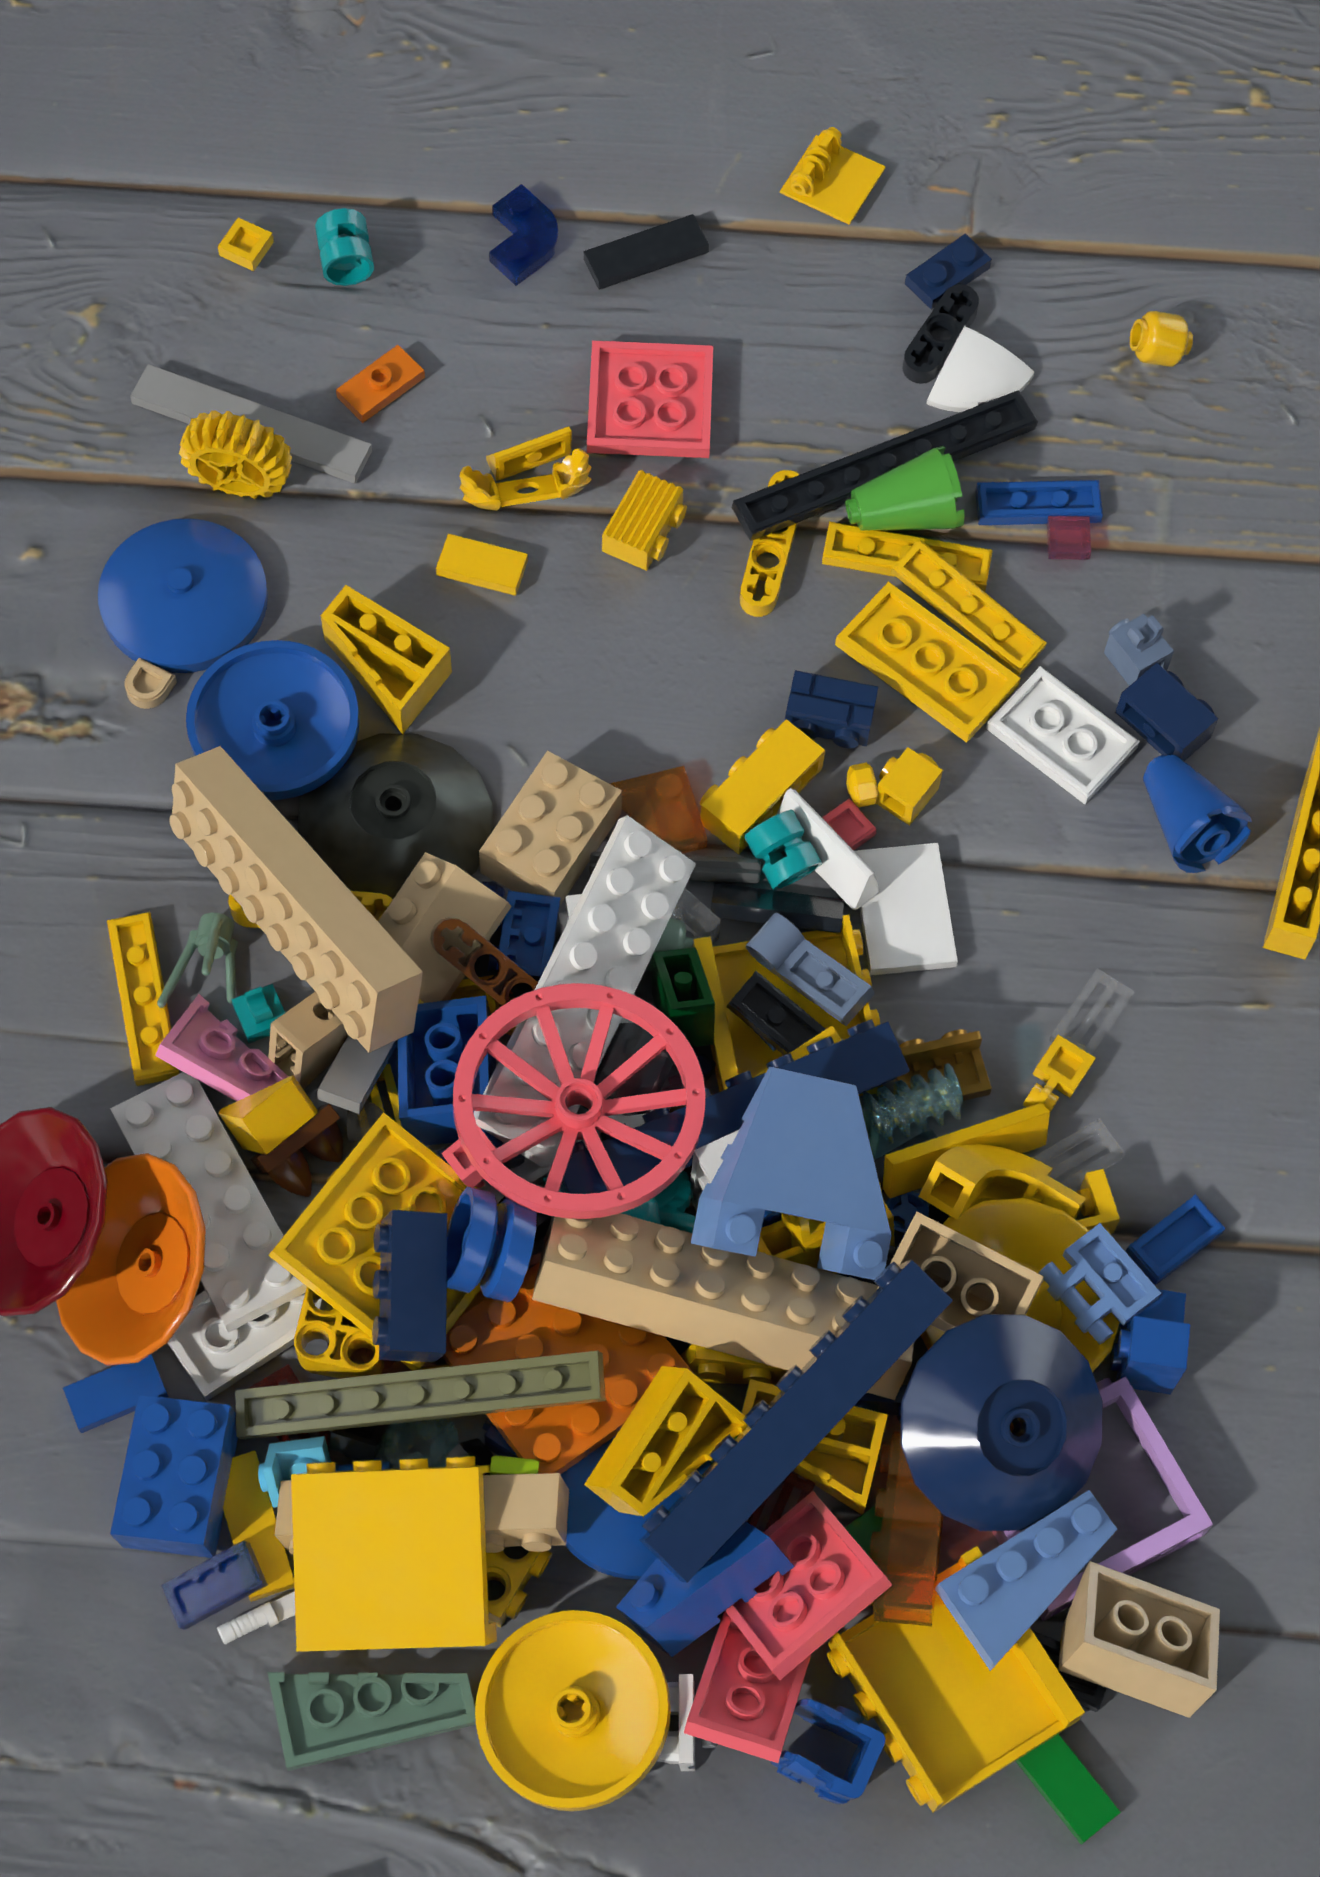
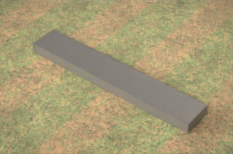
M147 364L130 395L132 404L187 424L190 423L192 418H197L199 413L210 414L212 410H216L221 414L230 411L233 415L237 416L245 414L246 418L253 421L259 419L261 425L274 428V434L285 438L284 443L291 447V461L356 484L372 453V445L368 442Z

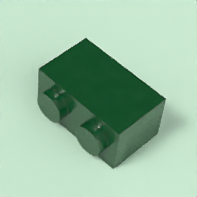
M696 947L654 952L652 955V996L656 1008L687 1035L686 1039L692 1048L714 1045L715 1002Z

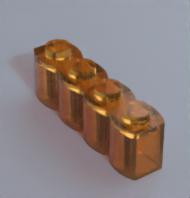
M893 1431L891 1445H882L880 1473L888 1474L886 1488H877L875 1516L883 1517L881 1532H872L870 1558L872 1561H878V1568L888 1578L892 1586L869 1606H873L874 1621L932 1627L944 1515L915 1485L900 1445L901 1432Z

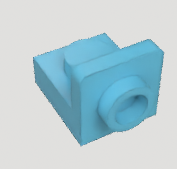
M325 1436L269 1444L265 1462L259 1465L258 1477L261 1490L269 1492L273 1508L278 1507L280 1481L291 1480V1474L307 1472L306 1463L331 1462Z

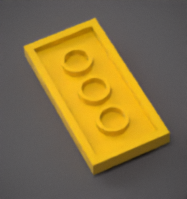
M889 581L837 635L835 646L966 743L1017 689L1021 679Z

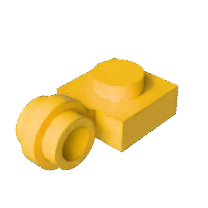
M1058 1034L1033 1072L1034 1076L1047 1084L1043 1087L1036 1083L1025 1099L1023 1106L1029 1107L1042 1102L1051 1113L1060 1098L1053 1091L1056 1089L1071 1098L1096 1058Z

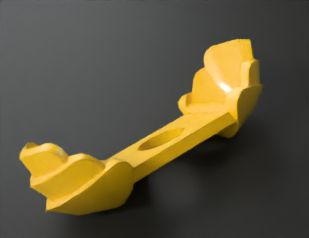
M580 448L574 449L571 455H567L563 459L562 463L556 462L553 464L552 474L500 483H496L491 474L486 473L483 475L480 471L472 470L470 466H465L459 475L461 479L460 489L464 493L462 500L478 508L497 511L500 507L555 498L567 499L579 493L592 480L588 476L592 468L588 464L589 455ZM528 487L538 489L532 493L517 492L520 489Z

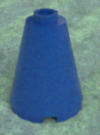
M1161 755L1154 758L1148 764L1143 781L1173 860L1181 870L1186 873L1206 871L1202 864L1215 859L1219 865L1228 860L1242 847L1251 832L1247 826L1248 821L1252 822L1250 815L1243 807L1177 755Z

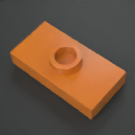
M396 345L336 389V396L364 423L425 378L424 369L399 345Z

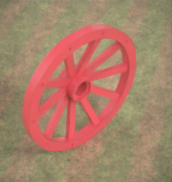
M582 983L558 984L525 993L509 1001L492 1013L477 1028L461 1054L455 1073L453 1085L454 1122L463 1150L471 1164L494 1189L506 1198L525 1208L549 1216L567 1219L602 1218L631 1210L648 1202L666 1189L684 1170L696 1149L702 1131L705 1113L704 1078L695 1052L684 1034L664 1013L650 1003L622 990L607 986ZM568 1008L599 1010L580 1078H574L551 1011ZM613 1014L632 1021L654 1037L598 1085L594 1084ZM537 1016L561 1087H558L498 1040L519 1023ZM664 1049L674 1061L684 1089L605 1100ZM487 1053L550 1101L472 1094L474 1081ZM573 1105H582L588 1108L589 1111L583 1114H576L568 1108ZM686 1105L683 1126L673 1146L608 1117L611 1115ZM473 1111L549 1117L550 1119L491 1151L480 1134ZM597 1130L662 1161L641 1178L623 1186ZM558 1132L562 1134L544 1188L526 1181L503 1165V1163ZM576 1140L584 1141L608 1191L590 1194L559 1192Z

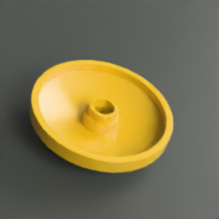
M580 1610L547 1614L526 1623L513 1632L499 1646L489 1660L479 1683L475 1706L476 1728L480 1745L495 1773L523 1798L537 1805L560 1811H581L598 1808L621 1798L636 1787L651 1771L661 1754L668 1735L671 1715L670 1694L665 1674L649 1646L639 1635L623 1623L600 1613Z

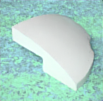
M964 326L927 399V404L947 411L963 412L978 406V404L989 402L1019 390L1022 392L1034 377L1035 372L1003 346Z

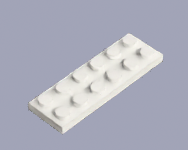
M182 1072L110 1108L134 1155L149 1153L176 1165L196 1191L206 1228L204 1271L200 1281L228 1333L306 1292L307 1286L268 1256L282 1239L283 1234L197 1079Z

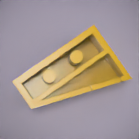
M347 585L342 588L321 614L326 643L399 731L404 734L452 673L450 648Z
M662 1366L584 1485L618 1512L644 1517L676 1491L679 1485L694 1470L707 1460L712 1461L713 1458L710 1456V1453L726 1436L730 1434L735 1438L748 1426L743 1421L745 1415L688 1368Z
M750 1379L742 1414L746 1416L762 1399L769 1404L781 1390L775 1385ZM853 1406L793 1471L862 1515L866 1508L888 1415Z

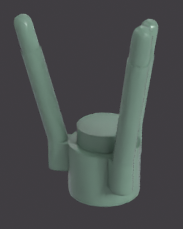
M214 912L201 916L198 930L190 931L187 945L157 1001L158 1007L163 1008L166 1005L196 948L204 956L202 974L204 976L210 974L214 959L225 955L227 1001L232 1003L231 999L236 998L235 953L238 942L232 938L235 924L230 917Z

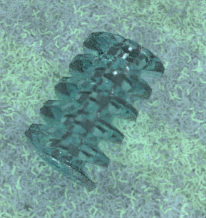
M948 1063L944 1066L943 1075L936 1068L928 1070L927 1082L919 1074L911 1076L910 1088L902 1080L894 1082L893 1094L886 1086L877 1088L876 1100L869 1092H864L863 1103L874 1131L877 1134H881L888 1144L894 1143L893 1129L898 1128L904 1137L908 1138L911 1137L910 1123L915 1122L922 1132L928 1131L927 1117L932 1116L939 1126H943L944 1111L949 1110L955 1120H960L963 1096L956 1073Z

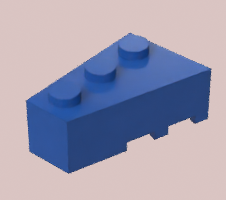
M745 1521L688 1583L681 1582L657 1558L616 1608L643 1637L673 1657L721 1621L718 1615L742 1598L745 1603L758 1594L754 1588L777 1571L783 1576L795 1566L769 1536Z

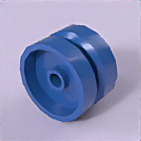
M467 1186L455 1205L447 1231V1288L470 1293L480 1283L484 1296L505 1302L512 1301L522 1286L529 1266L536 1233L537 1212L525 1208L508 1198H505L497 1206L494 1193Z

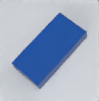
M1195 1194L1131 1243L1125 1252L1154 1285H1157L1223 1234L1226 1228Z
M152 1354L139 1363L116 1365L63 1387L80 1433L134 1412L138 1395L169 1397Z

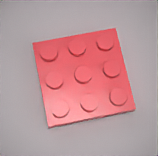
M592 340L587 453L709 458L713 346Z
M814 1491L809 1493L763 1532L774 1541L795 1567L783 1576L777 1571L754 1588L758 1594L745 1603L741 1598L725 1610L779 1680L783 1679L892 1586L888 1578Z

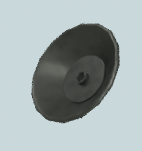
M379 733L357 741L345 765L329 781L303 794L299 801L298 833L350 891L385 894L394 899L425 852L458 866L472 876L480 866L479 850L493 830V803L479 771L453 747L420 734ZM393 803L401 806L397 811H389L387 809Z

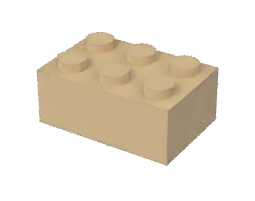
M547 750L479 850L481 874L512 891L560 897L561 905L565 896L568 895L589 863L591 853L597 851L621 815L622 790Z

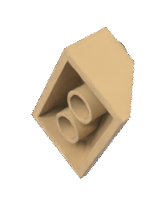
M426 852L378 921L423 971L418 1004L449 1000L465 977L464 974L440 956L432 947L430 937L434 925L445 918H457L467 923L489 941L512 907L505 899L458 866ZM458 926L453 931L446 928L443 929L441 935L445 941L442 947L446 950L449 946H454L465 955L459 958L458 962L464 965L468 954L480 946V943L474 940L472 947H468L458 937L462 931Z
M916 1212L891 1263L895 1262L900 1266L904 1262L913 1260L953 1300L931 1323L932 1326L944 1332L984 1314L1026 1315L1044 1280V1276L919 1212Z
M1090 1561L1085 1567L1062 1627L1058 1670L1190 1718L1217 1690L1220 1609Z

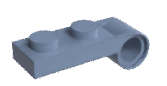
M774 913L745 945L748 952L761 965L845 1026L850 1023L875 994L871 985L807 941L789 920L778 913Z

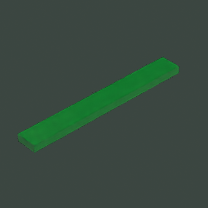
M877 1504L845 1527L891 1582L892 1586L883 1593L891 1603L934 1577ZM1059 1734L1016 1760L1019 1767L1081 1845L1121 1813Z

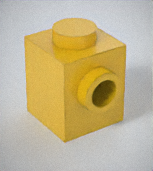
M907 747L898 759L894 756L891 757L880 772L879 778L882 780L878 783V799L876 804L910 826L938 791L943 770L938 767L937 763L930 756L924 753L918 754Z

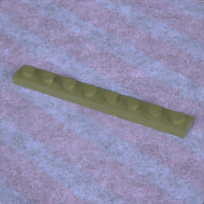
M597 1350L235 1390L236 1434L241 1439H252L606 1401L603 1353Z

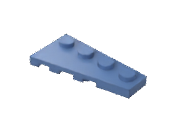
M1088 1490L946 1578L936 1586L935 1591L991 1671L1115 1533L1117 1528L1091 1491Z

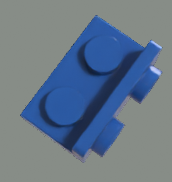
M508 890L507 902L512 907L496 929V931L502 932L500 946H493L539 982L553 953L560 897ZM490 954L488 971L497 972V959Z

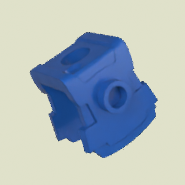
M812 1699L799 1700L794 1713L802 1717L803 1720L822 1729L829 1730L856 1744L857 1748L843 1779L823 1770L819 1765L801 1755L793 1754L786 1750H782L779 1763L771 1761V1764L778 1768L777 1773L798 1784H801L803 1781L815 1787L814 1792L819 1794L818 1797L829 1802L841 1805L860 1797L867 1786L884 1747L885 1736L880 1731L863 1724L864 1718L848 1708L837 1706L835 1710Z

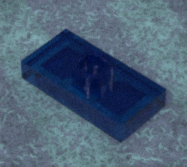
M242 1541L161 1586L178 1628L186 1630L268 1586L250 1542Z

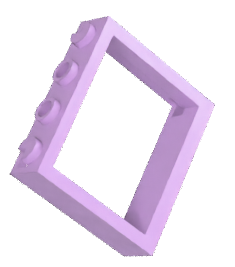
M1125 1376L1114 1383L1111 1382L1110 1378L1096 1383L1103 1400V1408L1114 1402L1117 1403L1184 1517L1098 1563L1126 1575H1131L1203 1537L1212 1527L1213 1523ZM1020 1423L1014 1425L1012 1434L1019 1431ZM992 1531L1000 1545L1020 1533V1531ZM1084 1571L1077 1574L1040 1615L1043 1621L1071 1607Z

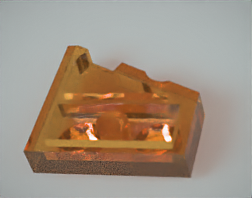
M685 766L609 783L622 790L621 808L629 817L682 854L707 848L708 840Z

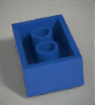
M486 996L420 1003L417 1006L414 1032L398 1039L399 1120L401 1126L425 1146L455 1143L459 1139L453 1113L455 1073L461 1054L477 1028L491 1015ZM488 1053L478 1069L472 1094L483 1095L496 1069V1059ZM483 1130L487 1136H491V1134Z
M138 1395L110 1532L111 1536L123 1548L206 1558L216 1557L224 1515L223 1505L232 1458L235 1457L238 1441L236 1434V1412L231 1405Z

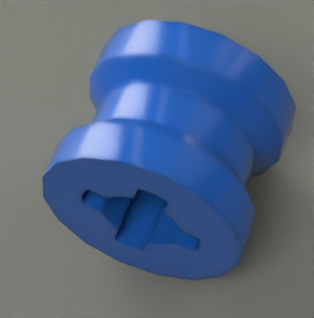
M914 1191L891 1199L888 1198L886 1201L887 1207L894 1216V1237L897 1244L901 1243L916 1212L929 1217L927 1202L918 1197L919 1194ZM895 1218H899L901 1221H903L904 1226L898 1220H895Z

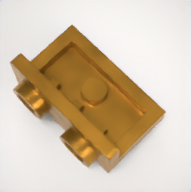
M959 1029L944 1034L941 1039L924 1042L923 1039H912L899 1045L910 1069V1072L894 1080L904 1114L990 1095L992 1088L980 1051L982 1042L980 1031L967 1033L966 1030Z

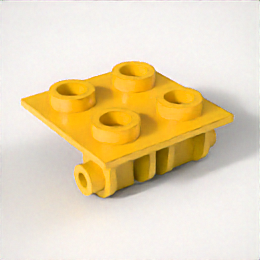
M829 127L827 130H823L819 136L816 135L781 188L780 193L850 225L886 166L842 147L841 132L835 127Z

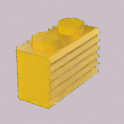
M639 470L602 534V552L646 571L649 569L650 564H652L653 559L660 561L668 546V532H670L671 527L678 529L686 514L687 506L683 505V488L675 486L673 483H668L665 479L661 480L658 476L653 477L651 473Z

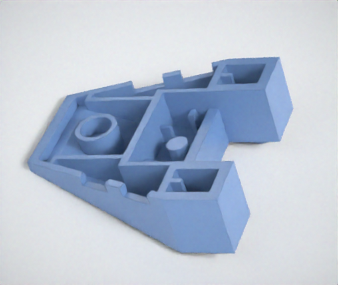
M769 1067L742 1117L744 1122L733 1143L727 1145L721 1156L723 1162L711 1184H706L700 1195L691 1244L756 1257L764 1212L768 1210L826 1222L817 1265L818 1269L875 1280L885 1270L891 1231L857 1087L852 1084Z

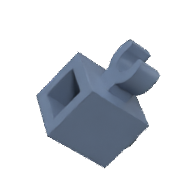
M1142 614L1131 621L1128 618L1123 619L1109 631L1104 654L1129 686L1156 663L1167 671L1174 650L1161 635L1164 630L1153 615L1147 617L1145 614Z

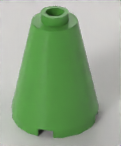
M944 446L933 448L851 490V499L845 500L850 524L857 523L861 531L955 529L962 527L965 518L964 509L956 511L955 503L957 498L963 496L958 474L950 453L944 454Z

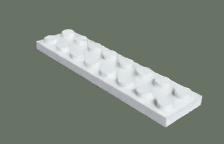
M628 815L620 818L535 990L558 984L582 983L607 986L633 995L696 863ZM568 1008L551 1011L574 1078H580L599 1010ZM616 1014L612 1016L600 1063L622 1019L621 1016ZM537 1016L519 1023L506 1047L558 1087H561ZM500 1062L483 1095L550 1101ZM573 1105L568 1109L573 1113H577L580 1105ZM474 1111L477 1126L503 1143L511 1141L550 1119L549 1117ZM558 1132L521 1154L542 1168L549 1167L554 1161L562 1134Z

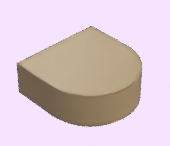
M138 658L125 678V690L128 699L139 708L150 709L157 707L165 701L176 685V676Z

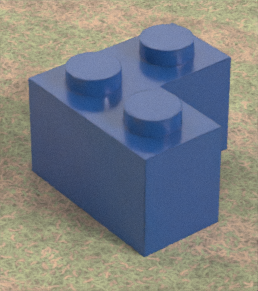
M1158 1289L1161 1292L1158 1300L1140 1314L1134 1316L1126 1325L1123 1326L1119 1322L1118 1327H1121L1118 1343H1113L1111 1350L1110 1370L1117 1371L1116 1381L1126 1376L1133 1389L1171 1395L1187 1369L1190 1324L1184 1323L1186 1293Z

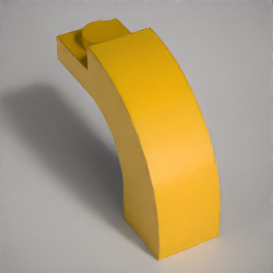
M984 1144L960 1145L943 1153L936 1160L918 1196L956 1220L968 1208L982 1201L1026 1198L1064 1210L1076 1219L1086 1200L1085 1197L1051 1178L1050 1174L1053 1168L1010 1149Z

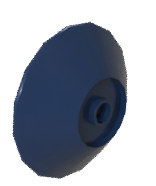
M984 1314L947 1330L917 1361L901 1401L900 1445L915 1485L944 1516L979 1531H1021L1067 1504L1086 1484L1102 1444L1103 1400L1088 1360L1060 1330L1025 1314ZM1018 1418L1020 1420V1429L1017 1433L1012 1434L1010 1424L1013 1419Z

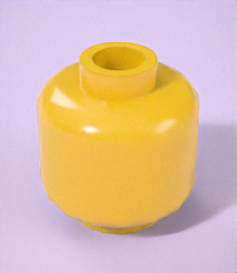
M1148 311L1141 319H1137L1134 322L1130 332V348L1132 351H1135L1140 362L1173 367L1181 361L1184 355L1189 354L1193 344V334L1188 330L1187 322L1182 316L1176 314Z

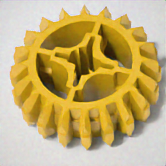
M212 410L210 414L199 413L198 417L192 418L189 425L186 426L180 442L179 455L182 457L181 464L188 468L187 473L191 476L199 477L198 482L212 486L213 491L221 490L226 494H234L240 497L250 496L253 499H256L259 495L272 497L273 493L281 491L292 467L291 447L284 443L285 438L274 434V428L264 427L260 424L259 419L255 421L246 418L245 414L237 416L233 415L230 411L221 414L216 410Z

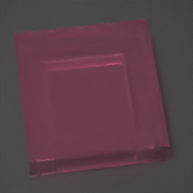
M1048 516L1046 523L1048 559L1089 560L1091 556L1090 517Z

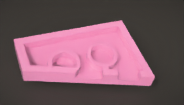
M200 994L196 996L160 1043L155 1055L236 1102L289 1077L259 1049H249L236 1037L238 1029L227 1019L220 1022L208 1011L210 1003Z

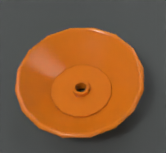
M149 1153L117 1158L104 1167L108 1181L105 1224L89 1265L67 1294L56 1300L61 1324L79 1351L107 1366L139 1363L167 1344L191 1311L204 1271L206 1228L196 1191L176 1165Z

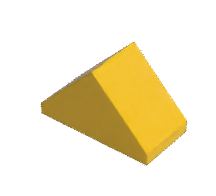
M292 1075L220 1109L218 1114L242 1149L267 1155L313 1118L318 1110L295 1076Z

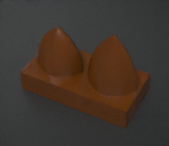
M330 1104L320 1106L313 1118L267 1155L258 1153L250 1159L261 1174L267 1173L279 1186L287 1191L309 1197L312 1190L311 1173L308 1162L300 1148L304 1146L307 1151L321 1160L329 1162H340L342 1160L343 1138L336 1123L340 1117Z

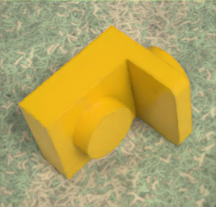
M1104 1169L1087 1172L1077 1193L1086 1198L1080 1211L1083 1216L1089 1215V1218L1077 1221L1089 1231L1101 1223L1111 1235L1114 1233L1120 1217Z

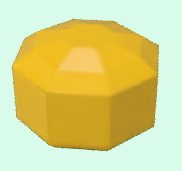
M867 762L851 765L846 777L847 790L851 800L859 808L876 804L878 790L873 768Z

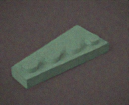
M267 1672L288 1771L476 1725L475 1705L468 1673H404V1675H384L378 1673L330 1674L329 1672H309V1674H285V1672Z

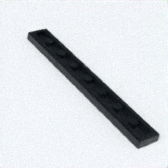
M1017 390L733 500L732 510L749 540L752 541L844 505L845 500L851 499V490L933 448L944 446V454L950 453L954 462L1036 429L1038 421L1020 391Z

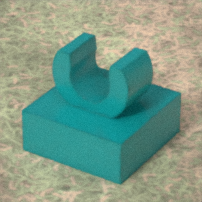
M273 983L264 987H257L245 992L244 995L231 999L249 1044L270 1036L271 1023L285 1013Z

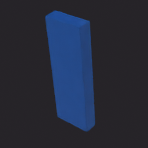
M1099 480L978 482L976 484L978 525L1101 523L1103 511Z

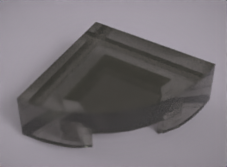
M369 1099L366 1100L359 1114L347 1110L348 1142H360L383 1113Z

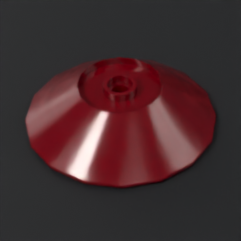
M52 1107L19 1111L0 1124V1315L3 1317L36 1314L66 1295L89 1265L105 1224L108 1181L99 1145L78 1118Z

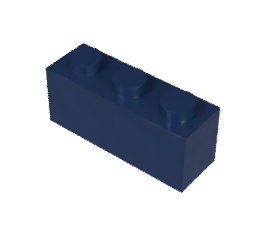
M391 1210L381 1221V1224L376 1225L374 1232L375 1252H380L381 1263L380 1270H376L373 1280L374 1298L380 1299V1317L376 1316L374 1319L372 1341L374 1345H379V1360L435 1363L446 1353L447 1213Z

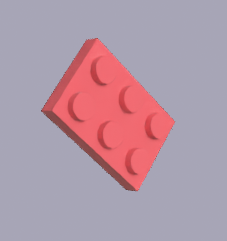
M724 1611L687 1718L684 1733L779 1763L812 1654L783 1679L779 1680L730 1616Z

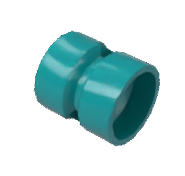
M341 208L326 212L319 217L315 224L324 278L332 284L342 286L355 285L369 278L374 271V263L364 215L354 209Z
M792 809L767 819L744 836L755 858L764 859L765 864L762 871L773 890H779L795 883L815 871L823 863L810 841L802 840L805 830ZM784 850H785V852H786V854H787L786 857H784V856L782 855V853H781V852H783Z

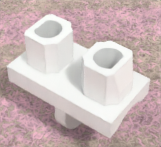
M679 1674V1682L667 1683L670 1694L671 1715H679V1731H668L664 1747L657 1761L679 1764L681 1771H695V1737L684 1733L687 1718L695 1698V1681L693 1674ZM702 1739V1748H716V1743Z

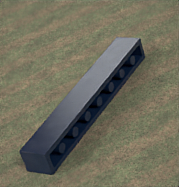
M872 1019L848 1029L847 1032L850 1037L834 1043L830 1036L807 1046L809 1055L794 1061L790 1053L766 1064L767 1069L775 1067L856 1085L858 1095L910 1072L889 1022L887 1021L875 1026ZM750 1071L736 1075L725 1081L728 1089L711 1095L709 1088L705 1089L704 1120L696 1149L741 1128L744 1122L742 1117L766 1073L754 1078ZM686 1106L671 1113L668 1107L655 1109L642 1116L645 1124L633 1129L673 1146L683 1126ZM603 1132L600 1133L603 1139L602 1144L623 1186L641 1178L662 1161ZM584 1141L575 1143L560 1187L561 1192L590 1194L608 1191ZM693 1155L685 1168L692 1166Z
M913 1260L904 1262L900 1266L892 1262L875 1279L874 1282L879 1286L875 1293L868 1300L860 1296L842 1314V1317L847 1322L834 1335L830 1330L826 1331L809 1349L814 1357L802 1369L794 1365L778 1381L776 1386L781 1392L769 1404L762 1399L749 1411L743 1419L748 1425L736 1439L729 1434L713 1449L710 1456L715 1461L701 1475L697 1470H694L676 1489L681 1497L668 1510L661 1505L644 1522L642 1527L647 1533L640 1541L681 1582H689L953 1301Z

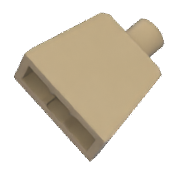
M314 992L271 1023L268 1058L287 1076L294 1075L301 1087L305 1089L335 1060L348 1034L341 1020L331 1009L328 1010L322 1005L318 994Z

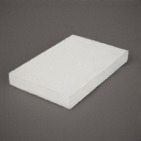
M1041 666L993 715L986 726L989 732L1085 805L1133 754L1140 742Z
M938 843L855 851L874 871L879 887V892L859 908L870 976L956 967L958 962Z

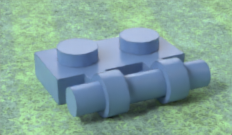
M1101 1223L1065 1249L1062 1256L1072 1266L1069 1271L1063 1274L1053 1261L1039 1271V1274L1044 1276V1281L1050 1286L1047 1289L1049 1294L1055 1301L1062 1300L1077 1318L1075 1324L1083 1333L1089 1332L1099 1345L1104 1343L1114 1333L1102 1320L1105 1316L1112 1312L1124 1326L1134 1316H1137L1158 1300L1161 1292ZM1083 1280L1100 1299L1092 1306L1075 1288Z

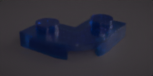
M522 184L492 205L493 216L513 235L489 252V262L515 286L545 265L553 257L558 240V223L554 214Z

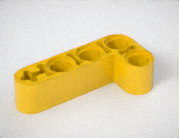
M307 1287L294 1336V1346L300 1365L306 1371L313 1374L338 1379L381 1374L384 1368V1360H379V1345H374L372 1338L361 1329L347 1326L348 1319L335 1308L329 1311L318 1309L315 1305L321 1297ZM314 1339H322L329 1343L327 1350L319 1355L308 1354L304 1349ZM360 1348H367L375 1353L374 1358L366 1364H356L350 1360L353 1352Z

